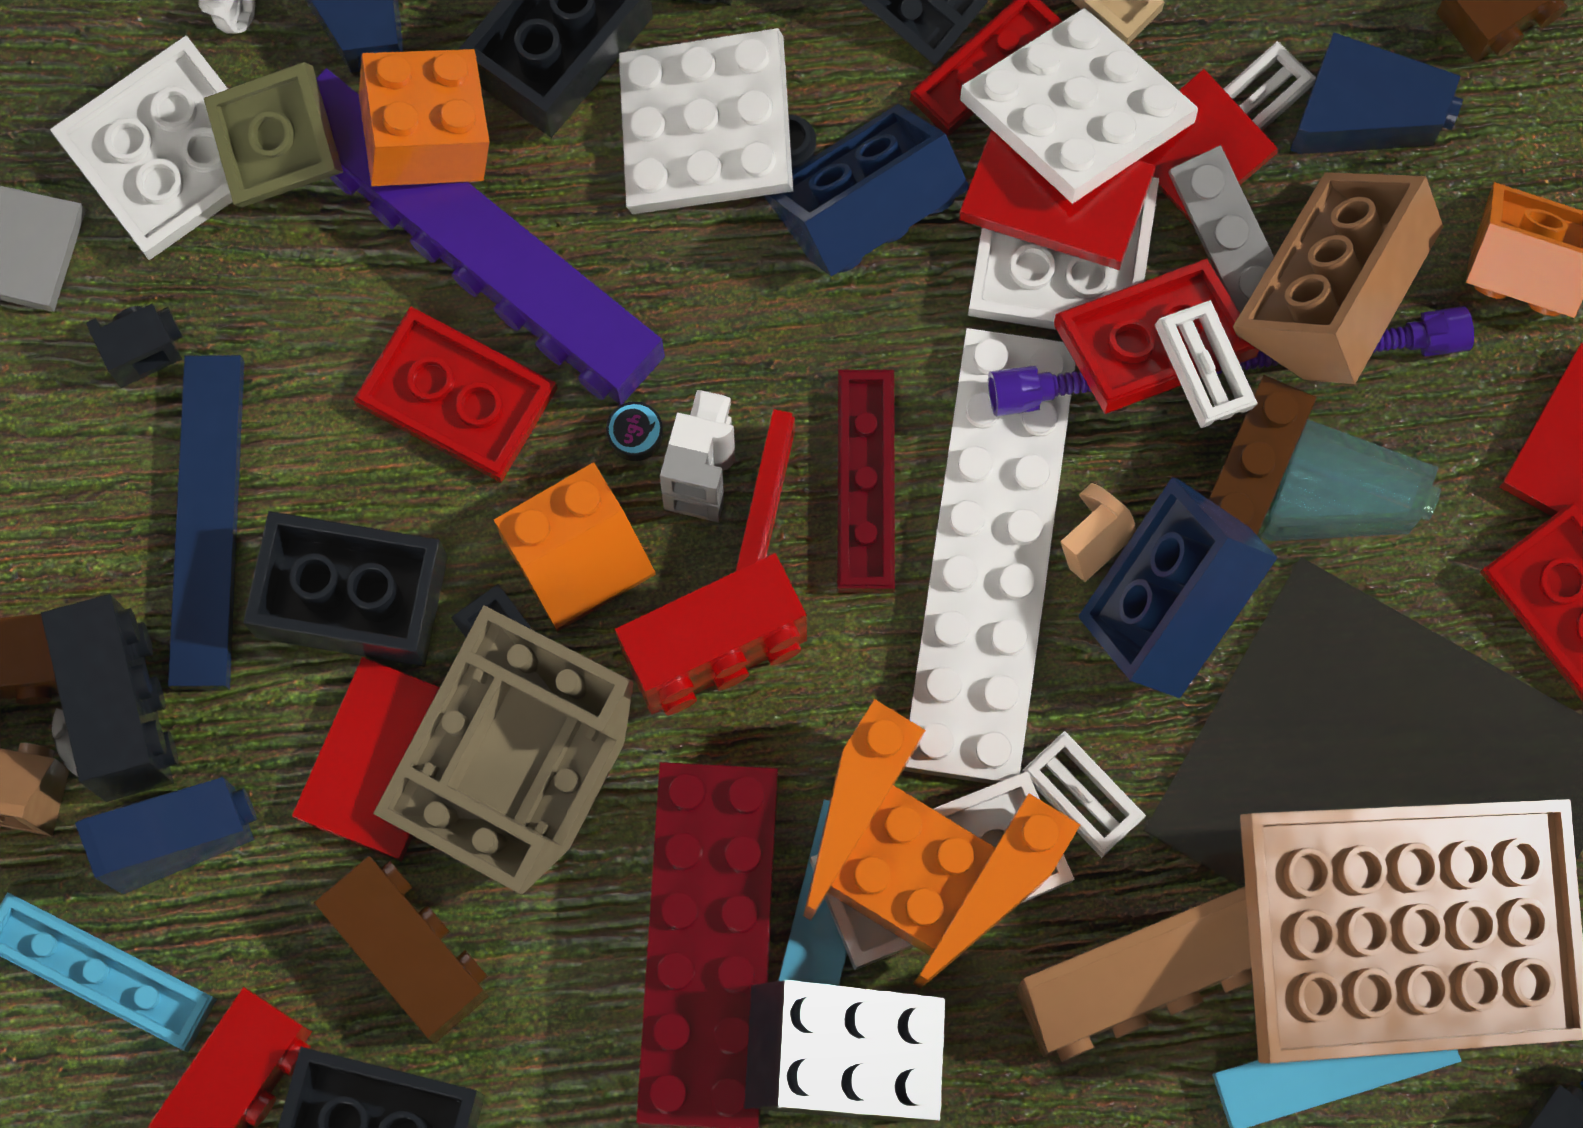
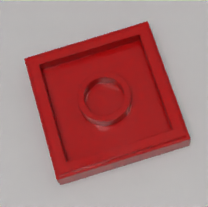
M1205 69L1179 89L1185 97L1198 107L1195 123L1139 159L1140 161L1156 165L1154 177L1159 178L1158 188L1191 224L1192 222L1168 174L1171 168L1221 145L1241 185L1278 153L1276 145Z

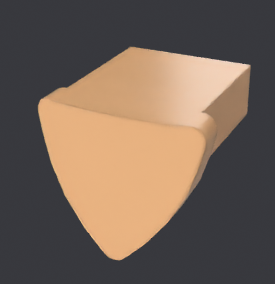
M1093 483L1089 484L1079 493V496L1092 513L1060 541L1069 569L1084 582L1125 547L1136 531L1135 522L1130 510L1103 487Z

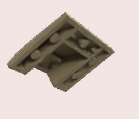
M483 605L373 814L523 895L570 849L625 742L634 682Z

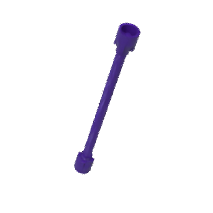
M1465 306L1421 312V318L1418 321L1407 322L1402 328L1386 329L1373 353L1376 351L1382 352L1383 350L1389 351L1390 349L1396 350L1397 348L1403 349L1404 347L1409 350L1421 349L1423 356L1470 351L1474 344V326L1471 314ZM1259 350L1257 357L1240 363L1242 370H1249L1250 368L1256 369L1257 367L1263 368L1264 366L1268 368L1271 365L1275 367L1279 363ZM1036 366L990 371L988 374V391L991 408L995 417L1040 410L1041 402L1054 400L1059 394L1064 396L1066 393L1072 395L1073 392L1075 394H1079L1080 391L1086 393L1087 390L1092 392L1080 371H1073L1071 374L1066 372L1064 375L1059 373L1056 376L1051 374V372L1038 373Z

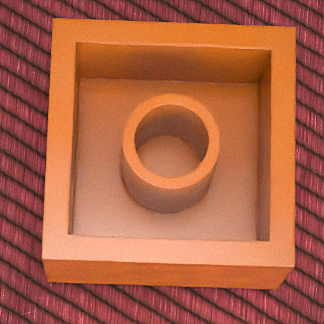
M475 49L362 53L359 100L371 186L484 181L490 142Z

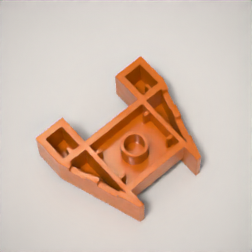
M874 699L844 747L838 763L803 916L811 921L829 893L929 955L928 960L913 983L921 989L1044 884L1051 876L1081 824L1029 793L1019 806L997 845L994 847L894 786L917 749L926 730Z

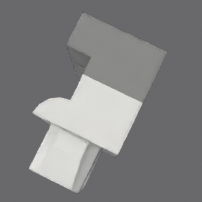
M697 390L691 414L686 415L677 412L660 473L664 510L719 523L724 505L722 471L730 468L735 461L734 426L732 425V418L728 416L731 398Z

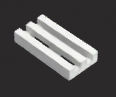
M1278 41L1224 88L1226 93L1234 99L1277 60L1283 65L1277 73L1239 106L1249 115L1292 75L1298 79L1252 120L1262 131L1309 90L1316 80V77Z
M1211 300L1159 318L1155 328L1200 428L1209 426L1219 419L1221 421L1228 419L1235 413H1244L1252 410L1258 404ZM1199 318L1234 395V400L1229 401L1215 371L1216 367L1208 350L1205 349L1193 320ZM1176 326H1179L1215 407H1212Z
M1065 731L1021 772L1028 771L1034 787L1056 810L1081 824L1077 832L1101 858L1146 816ZM1061 750L1126 816L1120 824L1055 757ZM1044 766L1109 832L1105 838L1040 771Z

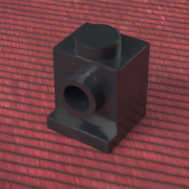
M153 303L145 307L133 306L116 314L112 320L113 322L105 326H101L96 318L86 322L108 372L121 388L182 360L174 341L183 338V335L169 307L157 311Z

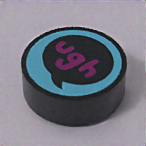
M627 402L618 406L610 414L606 424V434L611 449L619 457L628 461H642L650 458L658 451L663 441V425L659 414L654 408L642 402Z

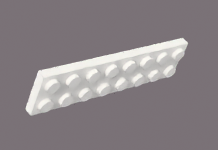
M966 328L910 713V721L926 731L903 771L988 784H996L1020 774L1071 395L1066 393L1064 396H1061L1059 394L1054 400L1043 401L1040 404V410L995 417L991 408L988 391V374L990 371L1036 366L1038 373L1051 372V374L1056 376L1059 373L1064 375L1066 372L1071 374L1075 371V361L1064 342Z

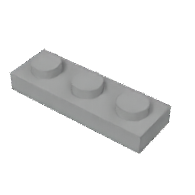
M1220 145L1171 168L1168 174L1218 278L1241 314L1272 262L1274 255Z

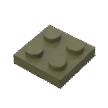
M303 62L203 98L233 205L245 207L343 172L313 65Z

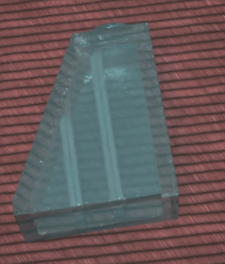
M1307 419L1284 473L1262 538L1270 541L1409 534L1421 518L1429 521L1433 515L1441 493L1440 488L1432 486L1439 467Z

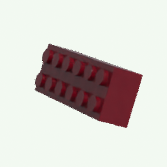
M659 763L636 1124L640 1128H760L761 1110L746 1109L744 1105L751 985L768 983L779 785L778 768Z

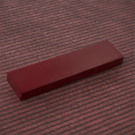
M838 369L837 593H894V370Z

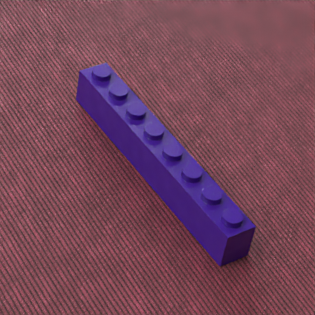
M326 68L316 79L343 169L342 173L331 176L330 179L348 195L352 196L358 191L371 202L368 208L384 225L390 229H394L399 225L412 235L410 243L427 260L435 263L440 258L454 270L451 274L453 279L469 294L477 297L482 292L496 304L493 308L494 312L508 326L516 331H519L523 326L538 338L535 342L536 346L557 365H561L566 361L581 373L578 376V380L590 393L601 400L608 395L619 405H622L664 359L662 338L468 182L371 186L359 94Z

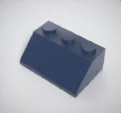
M897 104L815 155L805 165L793 169L792 192L765 195V198L808 259L832 277L838 272H845L856 267L862 261L863 256L880 245L900 239L908 232L910 226L929 214H936L949 208L956 197L969 189V185L946 133L900 104Z
M1172 477L1078 618L1130 681L1181 698L1278 557L1247 525L1181 480Z

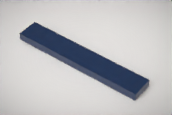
M241 355L184 357L168 686L172 690H230L244 360Z

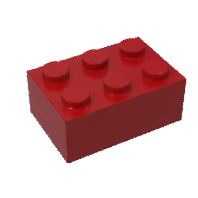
M776 553L617 627L615 632L622 655L651 715L664 710L666 715H672L693 705L697 701L695 694L716 685L718 690H725L744 681L749 677L747 669L766 660L773 666L796 656L802 650L800 644L807 641V614Z

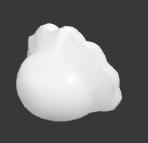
M199 0V7L202 12L212 16L214 24L221 31L228 34H238L244 32L250 26L255 13V0Z

